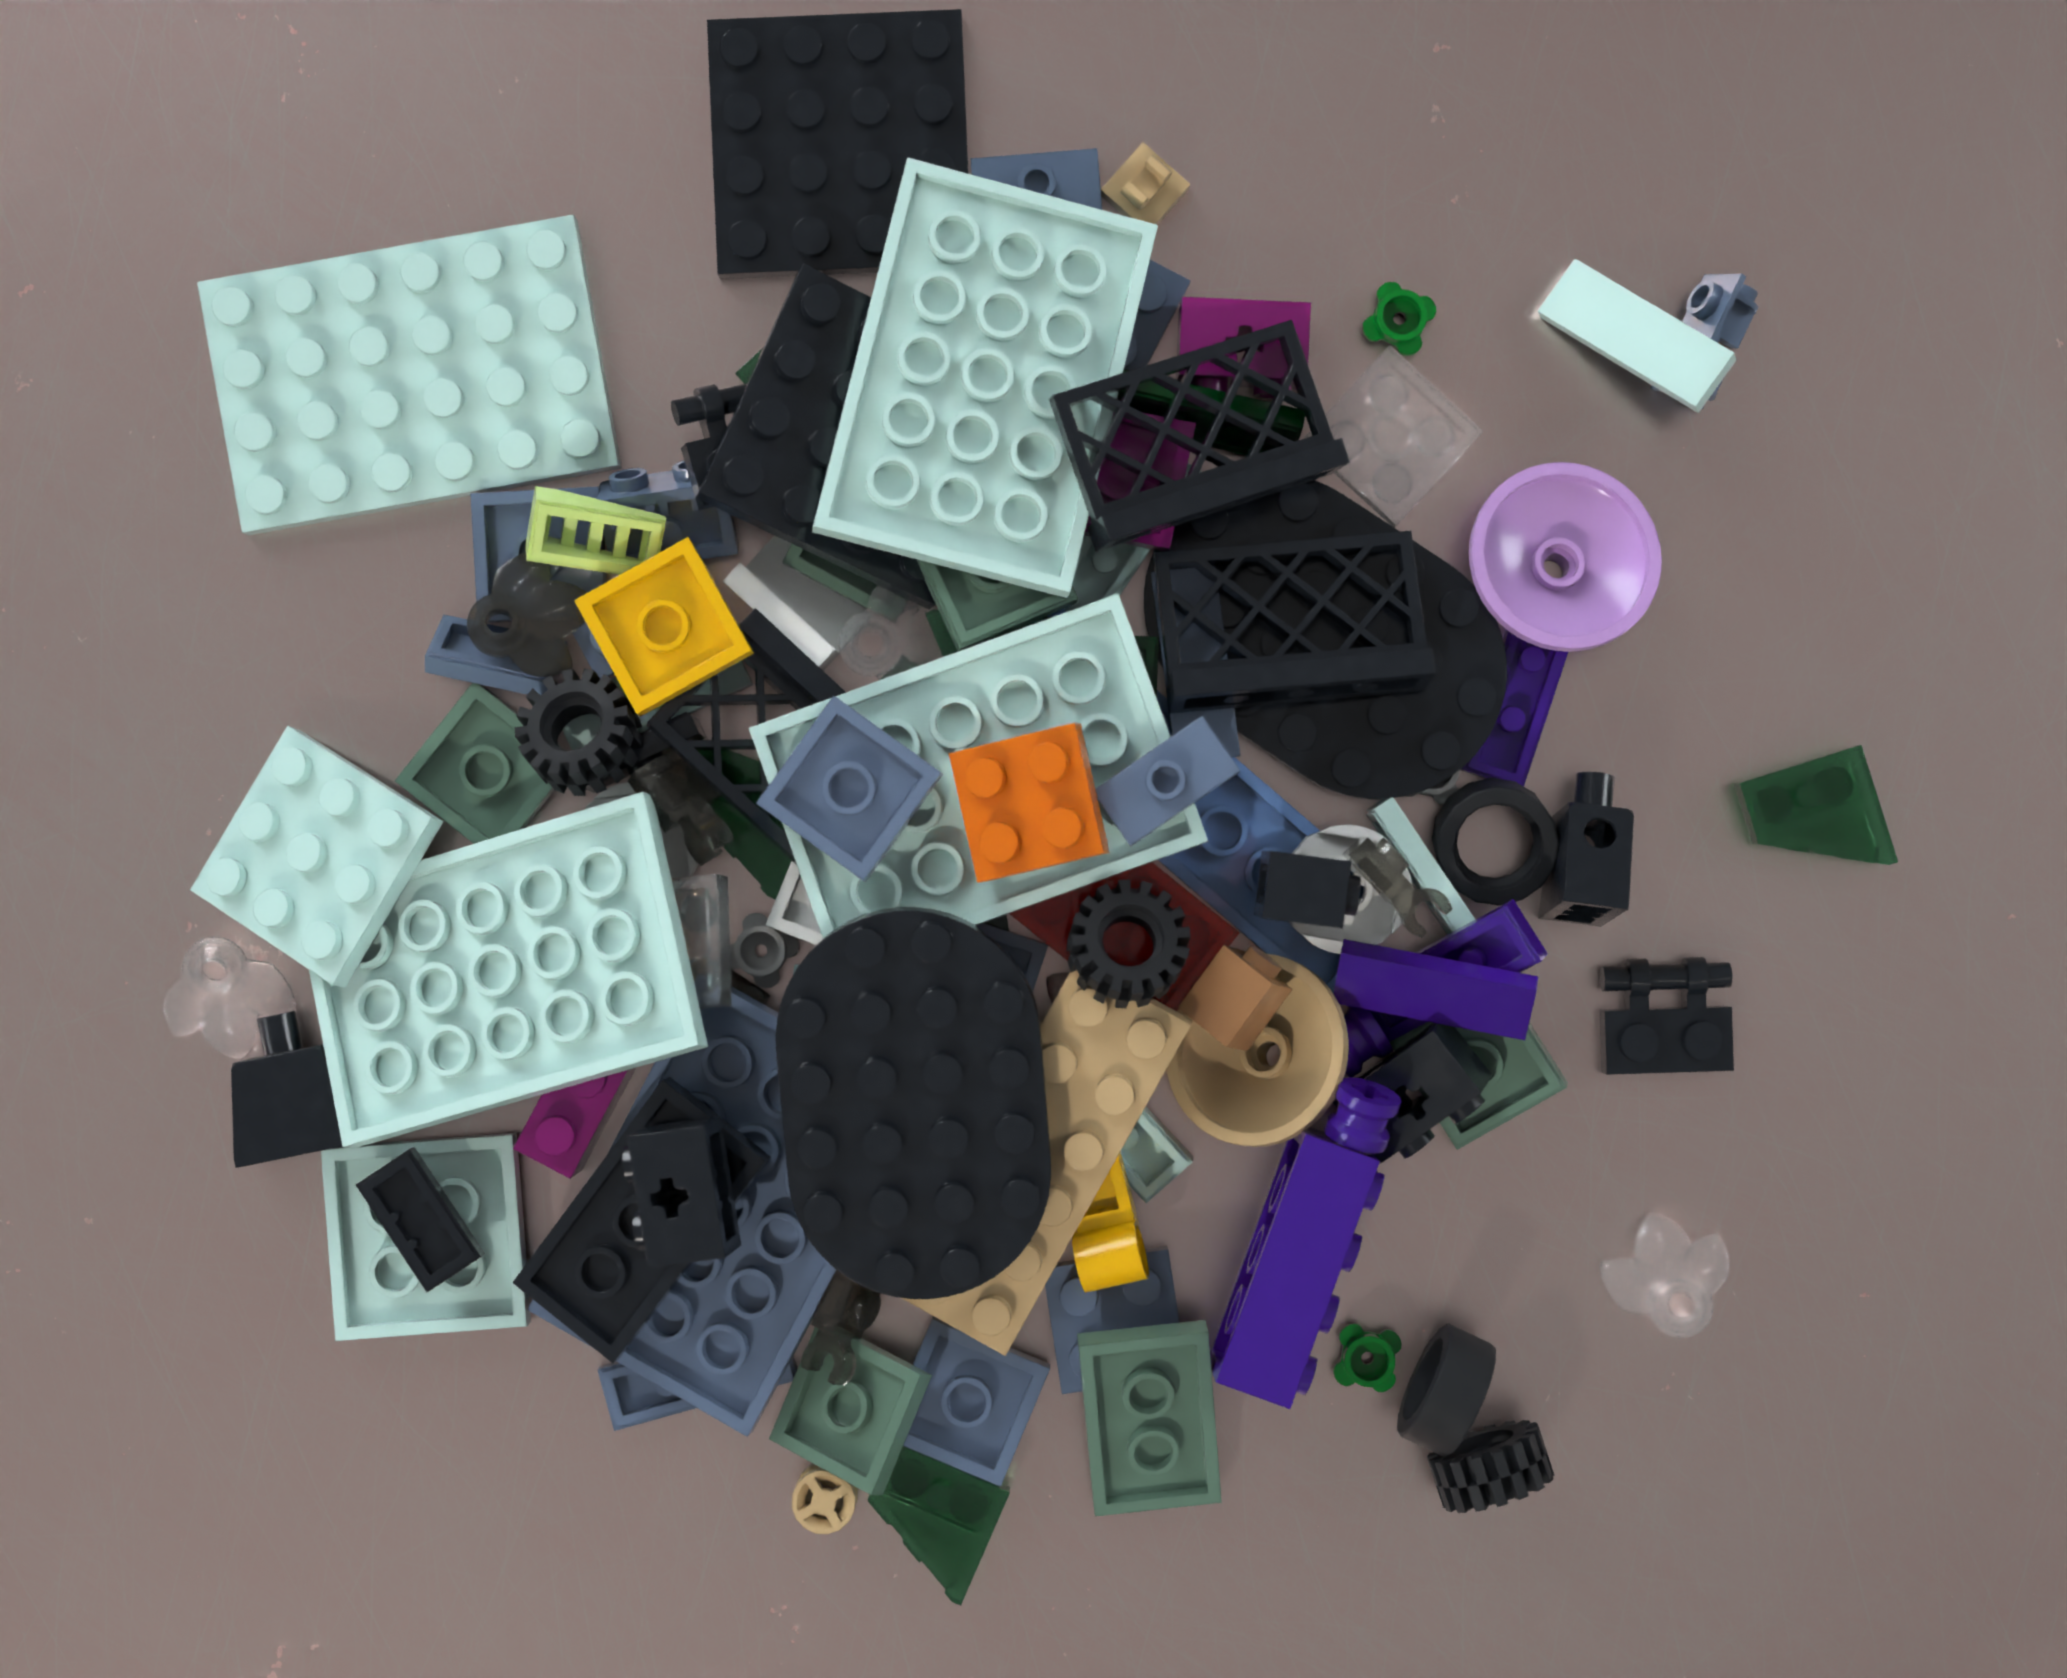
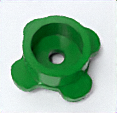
M1396 282L1384 283L1376 292L1378 304L1373 315L1367 317L1363 322V334L1371 342L1382 340L1396 346L1398 353L1403 356L1414 355L1422 347L1420 335L1426 323L1431 321L1436 315L1435 303L1428 296L1420 297L1413 291L1402 289ZM1397 313H1401L1405 317V322L1401 325L1396 324L1393 320L1394 315Z
M1356 1323L1344 1326L1339 1333V1340L1343 1345L1341 1358L1333 1367V1374L1337 1382L1343 1386H1351L1356 1383L1364 1387H1373L1377 1392L1390 1390L1396 1381V1376L1393 1372L1395 1369V1354L1402 1347L1400 1337L1391 1329H1385L1380 1333L1364 1331ZM1363 1353H1372L1373 1360L1370 1363L1362 1362L1361 1357Z

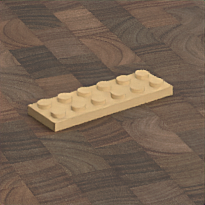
M1077 970L1074 972L1070 971L1040 1025L1051 1148V1182L1046 1209L1038 1229L1022 1253L1005 1270L984 1284L949 1297L935 1299L902 1298L1004 1356L1008 1353L1192 1024L1191 1019L1151 998L1149 1005L1137 1008L1136 1001H1129L1126 1009L1115 1008L1116 999L1106 997L1102 1004L1093 999L1096 991L1089 986L1084 991L1077 984L1079 977Z

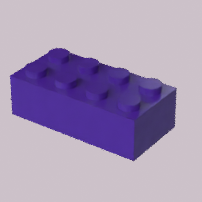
M1311 1127L1306 1131H1302L1300 1135L1286 1141L1210 1350L1211 1370L1216 1383L1291 1409L1296 1393L1307 1394L1317 1367L1318 1359L1310 1356L1318 1331L1328 1334L1338 1311L1340 1297L1332 1293L1341 1270L1346 1272L1352 1270L1361 1247L1362 1235L1354 1233L1363 1208L1370 1211L1374 1209L1382 1190L1384 1174L1377 1172L1380 1160L1372 1153H1363L1346 1148L1331 1140L1324 1132Z

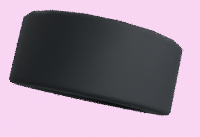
M1487 778L1467 783L1450 795L1435 818L1432 835L1437 863L1455 890L1474 902L1497 906L1503 905L1512 899L1515 902L1521 901L1541 888L1555 868L1559 848L1555 821L1536 794L1515 781L1498 778ZM1491 805L1508 806L1521 813L1530 824L1533 836L1531 853L1523 866L1510 875L1497 878L1480 876L1468 869L1460 858L1457 847L1459 829L1466 818L1479 808Z
M1451 1324L1441 1327L1429 1341L1410 1377L1397 1418V1431L1400 1436L1443 1457L1453 1453L1466 1437L1485 1400L1496 1364L1495 1347L1491 1343Z

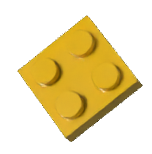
M689 537L574 600L633 709L639 716L645 715L754 654Z

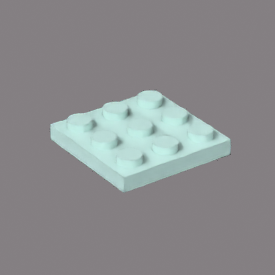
M287 725L190 890L331 985L345 988L444 821L304 732Z
M517 1132L372 1143L357 1148L337 1147L321 1151L335 1341L526 1327L531 1323V1312L527 1310L530 1305L529 1296L512 1283L527 1263L518 1151L513 1149L517 1142ZM412 1147L416 1148L485 1253L482 1257L429 1292L425 1291L356 1187L357 1183Z

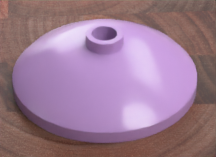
M1553 462L1529 467L1516 473L1499 485L1480 509L1471 531L1469 565L1475 588L1483 604L1506 630L1516 637L1541 648L1573 652L1590 650L1614 641L1634 626L1644 615L1656 594L1660 581L1662 564L1661 546L1655 525L1648 511L1624 484L1603 471L1576 463ZM1553 561L1561 567L1562 577L1553 578L1548 575L1544 568V562Z

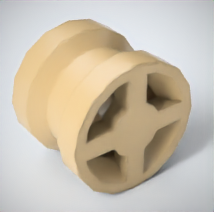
M811 1463L802 1471L792 1494V1509L795 1518L805 1529L815 1534H830L839 1531L850 1521L855 1511L858 1488ZM819 1482H821L825 1486H830L832 1488L835 1486L837 1487L833 1490L829 1488H822Z

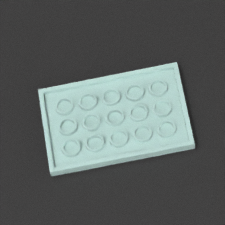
M907 157L812 532L1067 598L1071 591L1089 514L1049 398L1052 395L1123 373L1158 225ZM1118 391L1108 395L1117 399ZM1092 400L1070 406L1078 430L1102 442L1111 423L1113 411ZM1085 448L1091 464L1096 453ZM1098 470V472H1097V474H1096V476H1095L1096 482H1097L1099 470Z
M574 215L197 282L240 525L244 534L254 535L471 496L470 493L494 492L622 469L578 221Z
M1119 593L835 696L943 773V776L867 881L858 878L782 822L823 938L837 927L854 918L877 910L895 907L935 909L963 918L974 925H979L1208 842L1195 803L1130 847L1099 802L1110 853L977 883L949 753L1074 722L1081 723L1096 789L1170 738ZM831 698L749 728L769 785Z
M646 792L633 794L421 860L345 988L331 985L309 970L342 1147H361L708 1047L653 795Z

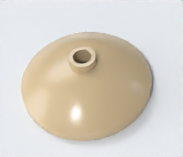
M1273 954L1267 955L1282 967L1277 977L1293 990L1249 1050L1244 1051L1225 1047L1192 1020L1191 1027L1167 1068L1168 1079L1174 1096L1189 1119L1207 1134L1219 1140L1246 1147H1263L1283 1143L1313 1126L1334 1101L1340 1082H1343L1348 1062L1349 1043L1346 1021L1342 1009L1330 988L1318 975L1304 965ZM1197 980L1188 988V990L1185 992V994L1183 995V997L1181 998L1180 1002L1178 1003V1005H1177V1007H1176V1009H1175V1011H1177V1012H1179L1180 1014H1182V1015L1188 1017L1189 1019H1191V1018H1190L1189 1016H1187L1184 1012H1182V1011L1178 1008V1006L1181 1004V1002H1182V1001L1184 1000V998L1187 996V994H1188L1189 991L1192 989V987L1195 985V983L1197 982ZM1277 1044L1280 1049V1057L1274 1065L1270 1066L1267 1062V1052L1273 1045Z

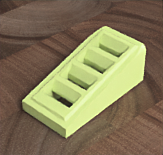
M535 486L526 537V561L620 575L661 552L666 516L563 490ZM552 516L564 518L560 539L548 536ZM578 520L590 522L586 545L574 543ZM605 524L616 526L612 552L600 549ZM631 528L643 530L638 558L626 556Z

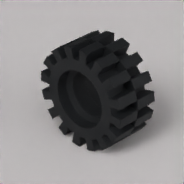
M584 668L582 678L580 679L574 669L563 670L564 682L558 684L553 676L550 675L542 680L548 689L545 693L540 695L532 688L526 695L527 700L533 707L531 710L519 707L516 717L523 726L515 727V738L521 744L518 748L523 757L546 784L549 782L554 790L564 794L568 787L574 796H585L586 784L589 783L597 794L607 790L603 781L605 777L611 775L616 783L625 777L619 768L622 762L631 767L635 765L638 756L631 747H642L643 736L638 728L642 727L640 717L636 714L627 697L611 678L603 674L600 679L595 670ZM586 714H595L600 717L601 727L597 735L588 744L571 751L559 748L558 737L570 721Z
M1130 879L1118 880L1115 889H1110L1108 883L1097 888L1093 898L1088 895L1081 903L1078 913L1075 914L1067 939L1066 951H1070L1068 965L1071 972L1077 970L1079 973L1077 984L1083 991L1089 986L1096 991L1093 999L1102 1004L1106 997L1116 999L1115 1008L1124 1009L1127 1008L1129 1001H1136L1137 1008L1149 1005L1151 998L1154 996L1159 1000L1168 992L1171 984H1175L1187 960L1190 948H1187V944L1191 934L1190 926L1183 927L1182 925L1186 915L1181 906L1174 910L1169 906L1172 896L1165 890L1158 897L1150 893L1152 883L1141 881L1139 889L1130 888ZM1120 922H1132L1141 926L1152 939V956L1146 962L1137 966H1123L1116 963L1107 955L1104 949L1103 935L1107 929Z
M1522 1420L1518 1423L1507 1421L1498 1427L1492 1424L1484 1426V1430L1478 1432L1471 1430L1453 1453L1443 1457L1433 1452L1427 1456L1443 1508L1448 1512L1457 1510V1513H1466L1472 1508L1477 1512L1486 1510L1489 1505L1496 1504L1497 1507L1507 1505V1500L1513 1498L1521 1500L1529 1496V1491H1540L1545 1487L1544 1484L1551 1483L1553 1476H1555L1538 1423H1530V1420Z

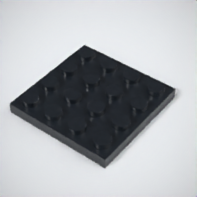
M961 9L707 20L717 274L719 278L796 276L803 263L826 275L878 273L907 157L969 174Z
M803 263L793 280L696 494V498L930 610L936 604L927 587L917 559L812 532L871 297Z

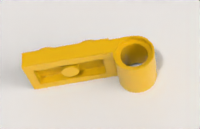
M1121 1151L1072 1237L1075 1265L1085 1293L1149 1279V1266L1145 1245Z

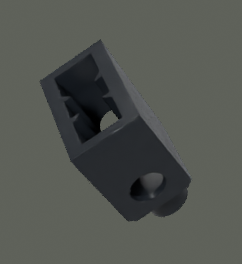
M1601 772L1577 773L1574 802H1568L1552 816L1559 839V848L1555 868L1542 886L1538 919L1601 927L1629 909L1634 814L1630 809L1612 807L1615 777L1613 775ZM1585 835L1592 840L1594 846L1587 841Z
M296 1011L257 1018L264 1056L235 1062L231 1068L235 1167L239 1168L342 1147L323 1044L303 1048Z

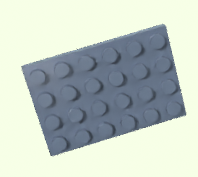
M704 973L699 976L695 989L708 1047L654 1063L610 1150L662 1080L671 1077L770 1155L771 1158L735 1205L741 1246L726 1258L692 1262L617 1362L748 1437L759 1422L838 1271L811 1244L796 1216L790 1196L776 1058L775 1034L778 1012L714 976ZM532 1299L527 1309L528 1311L589 1345Z

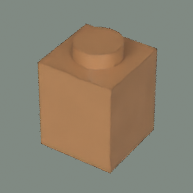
M1223 945L1178 1008L1225 1047L1248 1051L1293 989L1277 977L1282 967L1260 949L1250 945L1245 952Z

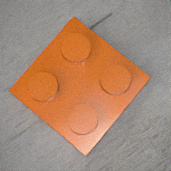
M1074 722L949 753L977 883L1110 853L1081 723Z

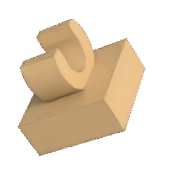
M1142 142L1101 188V196L1123 216L1158 225L1189 191L1190 183Z

